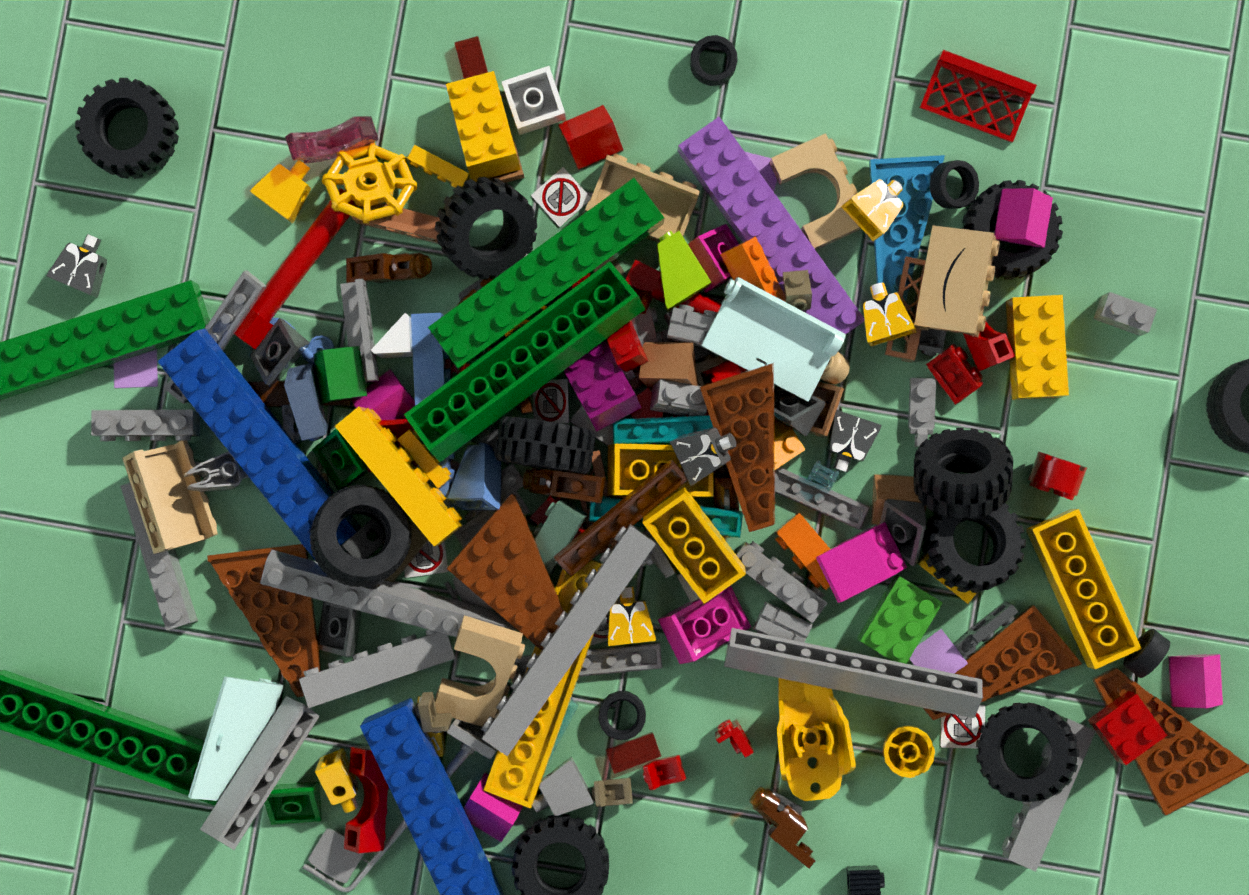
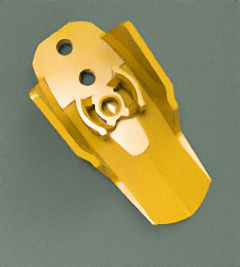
M779 678L777 742L782 779L788 782L792 794L803 801L830 799L840 790L842 776L850 774L856 768L849 722L834 697L832 689ZM811 757L817 760L814 768L808 765V759ZM816 782L820 787L818 791L813 792L810 786Z

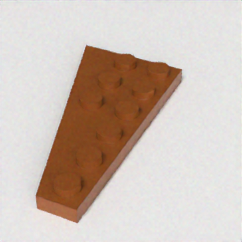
M774 363L700 387L713 427L717 428L720 436L731 433L736 440V447L728 450L731 460L726 465L749 532L775 524Z
M1031 605L965 659L968 664L954 674L982 679L983 699L981 702H984L986 699L1005 694L1082 663L1038 609ZM923 708L932 720L951 714Z

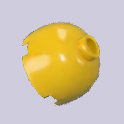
M898 727L888 734L883 744L882 752L885 763L891 771L901 777L913 778L925 773L934 761L935 749L927 733L917 727Z

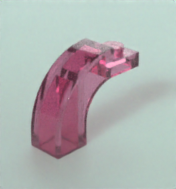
M354 116L344 123L326 130L296 132L285 136L292 159L303 160L304 163L337 158V153L340 151L364 147L379 140L371 116Z

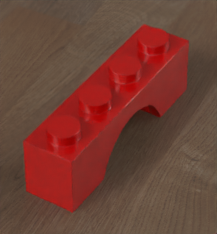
M987 322L985 323L984 331L979 332V337L963 333L978 372L1015 357L1006 333L995 331Z
M370 746L351 747L349 772L360 779L364 789V800L359 813L345 824L344 849L355 853L384 851L389 786Z

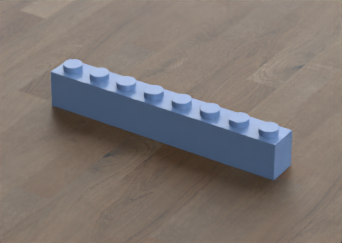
M442 313L411 314L415 406L451 380V370L446 369V359L450 358L428 329L430 325L444 316ZM453 452L439 463L443 468L446 467L451 472L449 476L452 478L439 490L446 497V500L443 502L448 508L454 507L457 509V505L447 499L456 476L455 469H451V459H455V452ZM429 480V481H428L429 485H430L432 488H433V487L436 488V486L434 485V483H433L431 480Z

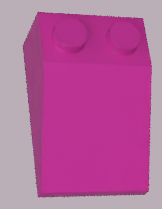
M885 522L858 533L816 557L838 603L907 568Z
M731 585L705 604L699 598L657 619L679 664L694 662L728 642L732 628L741 630L751 628Z

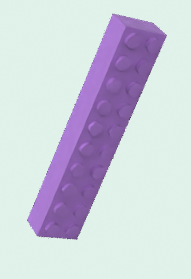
M717 117L678 145L677 152L741 241L745 242L751 238H757L783 291V272L808 270L812 302L811 309L803 310V312L845 333V335L865 321L860 311L720 117Z

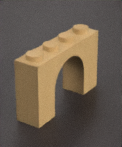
M826 133L772 157L769 162L779 185L807 173L821 174L827 177L834 185L837 193V202L834 210L826 216L803 225L801 231L815 250L861 230L841 207L858 192L853 183L849 184L846 178L848 174L847 168L843 161L839 162L835 154L837 152L835 142L832 138L828 139Z
M464 615L456 637L454 650L486 660L494 668L496 676L492 681L481 686H469L442 678L434 700L437 713H451L452 718L483 727L489 717L494 719L499 712L496 709L497 705L504 695H508L510 686L507 685V682L515 677L517 665L514 663L516 658H522L525 644L521 643L523 633Z

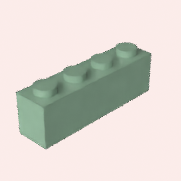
M564 498L560 499L557 503H551L545 513L548 516L544 524L540 523L533 533L549 577H551L558 565L554 556L572 542L588 515Z

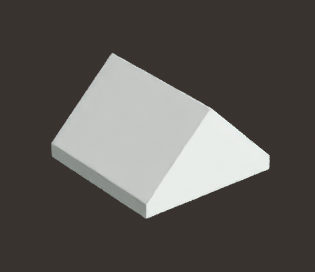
M404 313L371 351L380 358L413 357L411 317Z

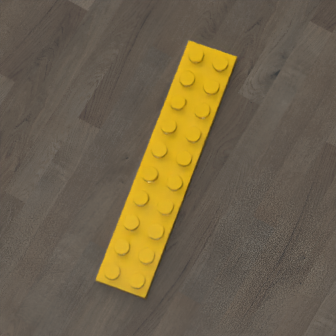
M591 560L572 577L562 569L555 590L566 613L573 606L570 601L578 590L583 592L588 585L585 579L592 569L596 571L602 564L601 562ZM593 635L509 755L506 756L499 750L497 751L484 791L530 809L532 808ZM535 645L532 655L534 653L539 655L541 650Z

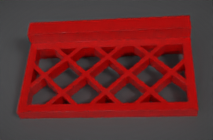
M942 50L919 108L1013 143L1037 85ZM944 68L951 71L954 81L941 86L937 77L940 69ZM956 73L962 75L963 77L958 79ZM970 78L974 80L977 90L965 95L959 81ZM935 82H936L938 88L935 89V90H932V89H933V86H934V84H935ZM979 82L986 84V86L981 87ZM956 83L961 97L948 102L943 89ZM992 86L997 88L1001 98L988 104L982 90ZM940 91L945 104L938 108L927 105L930 95ZM1002 91L1008 92L1010 94L1004 96ZM979 92L984 106L971 111L966 97ZM1013 95L1024 98L1020 109L1011 113L1006 98ZM963 99L968 113L959 117L953 114L950 105ZM1002 101L1007 115L995 120L989 106ZM947 107L948 112H945L940 109ZM986 108L991 122L982 126L977 124L973 113ZM1018 113L1016 120H1014L1013 115ZM970 116L972 121H969L964 118ZM1009 117L1013 125L1010 135L1001 133L996 122ZM993 124L995 130L990 129L987 126Z

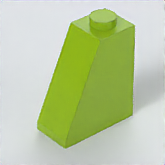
M672 231L667 232L659 238L660 243L657 244L664 305L667 312L711 285L709 277L680 231L674 234Z

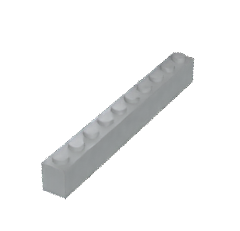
M629 524L627 529L622 526L614 538L618 542L612 550L610 548L605 550L599 559L603 562L597 571L592 569L585 579L588 585L583 592L578 590L570 601L573 606L569 612L563 611L555 622L558 625L553 634L548 632L540 645L544 648L539 655L534 653L526 664V667L529 669L525 675L521 676L519 674L511 685V688L514 690L509 698L504 695L496 707L499 712L495 718L489 717L481 728L484 731L482 739L504 755L508 756L656 545L653 539Z
M271 550L260 584L454 637H457L464 615L515 631V627L495 610L385 580L366 587L343 585V583H338L336 580L334 581L331 577H328L316 561L276 550Z
M736 628L731 629L726 648L724 667L975 718L983 699L982 679Z

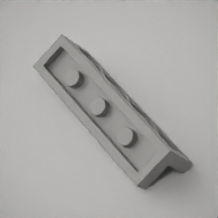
M356 279L352 283L340 284L348 347L360 346L365 383L379 381L376 354L371 351L375 343L367 282L363 279Z

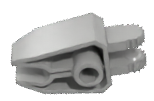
M229 451L198 464L184 474V477L200 475L204 478L203 481L190 484L187 487L188 490L198 492L234 489L240 484L242 479L249 478L245 471L240 472L238 462Z

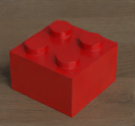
M1131 691L1125 692L1088 719V722L1116 761L1125 766L1167 736L1138 694Z

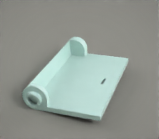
M739 277L735 280L730 279L724 290V293L727 295L701 346L748 371L764 366L765 363L766 365L774 363V384L809 402L831 356H835L841 348L845 339V333Z
M224 676L188 795L189 798L219 801L274 716L284 686L283 684L259 678L258 681Z

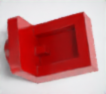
M680 755L656 759L643 766V777L650 791L660 786L682 782L686 779Z

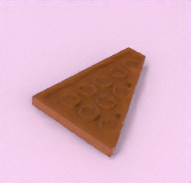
M512 493L447 567V570L542 650L544 647L540 645L548 632L551 634L555 632L558 627L555 622L564 610L555 587L551 582L547 568L540 556L534 537L527 525L526 518L519 506L517 497Z
M303 544L208 555V562L211 563L219 575L223 585L227 587L230 596L238 608L244 613L251 628L259 636L262 645L270 657L276 662L281 670V674L289 682L296 697H303L304 693L299 681L301 677H304L303 672L316 667L321 671L313 598L263 585L260 582L271 550L308 559L306 548Z
M1112 668L1092 679L1106 706L1127 691L1137 693L1167 736L1134 759L1163 815L1166 816L1249 772V764L1242 761L1230 750L1220 745L1219 742L1187 721L1186 718L1176 713L1172 708L1150 694L1117 668Z

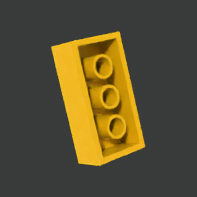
M494 71L447 83L446 87L471 179L476 182L479 177L491 178L521 170Z
M1063 295L1010 298L1006 301L1008 340L1015 357L1009 359L1012 400L1068 396Z
M608 445L607 496H627L670 459L683 471L672 445ZM713 472L690 486L689 481H686L668 497L684 486L693 498L713 497Z
M685 486L643 517L642 523L704 604L746 575L744 564Z

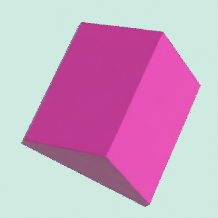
M1034 188L1002 189L994 232L996 240L1044 248L1053 197Z
M391 369L379 377V381L373 382L366 388L367 396L351 399L356 408L360 406L370 410L373 409L381 420L406 419L404 414L415 406V399Z
M1220 654L1169 656L1172 707L1210 708L1223 705Z
M485 772L465 804L464 810L472 825L502 842L516 821L523 806L484 791L489 776Z

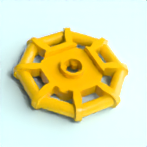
M371 142L370 145L348 151L340 150L328 172L322 176V183L326 186L330 196L332 209L360 219L364 224H369V221L391 215L399 216L403 213L402 209L412 192L417 190V182L413 180L407 165V158L403 154H395ZM376 156L389 162H384V164L378 162ZM343 166L349 168L347 173L339 174ZM399 169L402 178H396L393 171ZM367 178H370L371 181L376 180L374 184H365ZM343 184L346 192L340 195L336 185ZM396 188L402 189L401 193L395 200V198L393 197L394 190ZM353 200L356 205L363 206L364 210L350 205L348 202ZM384 202L388 205L374 210L370 208V206Z

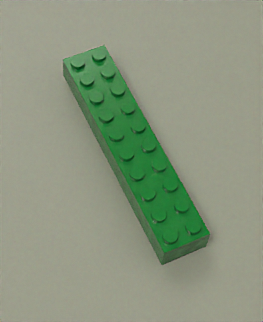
M632 178L438 319L428 329L457 369L462 372L608 262L617 259L662 226L665 217L637 180Z
M608 262L406 412L404 416L427 449L441 462L643 312L645 307L633 288L614 265Z
M192 280L0 342V400L184 341L196 330L204 329L210 322L199 284Z
M0 670V730L186 796L189 795L204 740L7 670ZM198 799V800H200V801H203V802H206V803H209V804H212V805H216L217 802H218V801H213V800H202V799Z

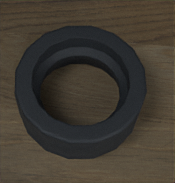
M718 35L706 36L700 39L693 47L690 56V67L694 77L701 83L709 86H717L727 82L733 76L738 62L737 51L734 45L725 37ZM708 47H719L728 56L727 68L720 74H707L699 65L700 54Z
M954 160L941 163L934 169L930 177L929 187L931 196L942 208L955 209L966 207L975 200L978 194V174L974 167L966 161ZM951 170H956L963 182L962 192L958 199H952L946 189V178Z
M1155 629L1146 631L1138 638L1142 649L1124 658L1123 665L1139 678L1150 674L1161 663L1170 648V641Z
M617 691L609 694L602 701L598 720L601 729L609 737L616 740H628L642 731L646 722V710L643 702L637 695L629 691ZM627 701L635 707L637 720L631 728L617 730L610 725L607 712L614 702Z

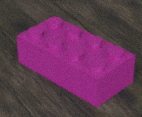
M605 340L564 370L596 432L641 408L636 394L623 371L617 365Z

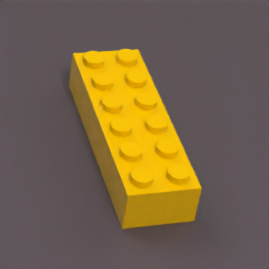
M358 406L335 425L336 429L434 547L442 544L463 526L460 522L463 519L454 507L448 508L443 502L446 500L444 494L437 487L432 488L429 485V477L421 468H415L411 463L414 460L405 448L402 449L396 445L397 437L389 428H382L379 424L382 421L379 415L373 409L370 410L369 408Z
M1079 509L1067 510L1025 529L1087 667L1098 669L1142 649Z

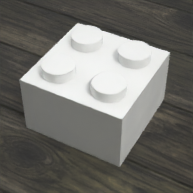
M549 66L502 81L519 135L566 120L565 111Z

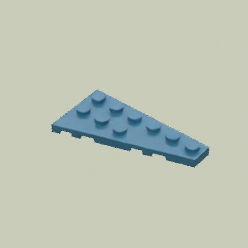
M945 155L870 159L869 161L870 185L879 179L883 180L886 185L891 180H896L903 189L898 195V198L903 202L902 209L888 230L874 241L877 284L885 283L888 295L898 293L905 257L918 258L919 248L933 200L929 187L930 177L934 169L943 163ZM909 264L908 274L911 278L915 267L914 264ZM906 279L905 287L910 284L907 279ZM909 288L905 290L903 293V298L905 301L908 296Z

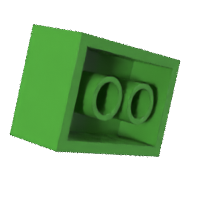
M895 575L858 635L857 640L891 661L906 664L943 602L904 578Z

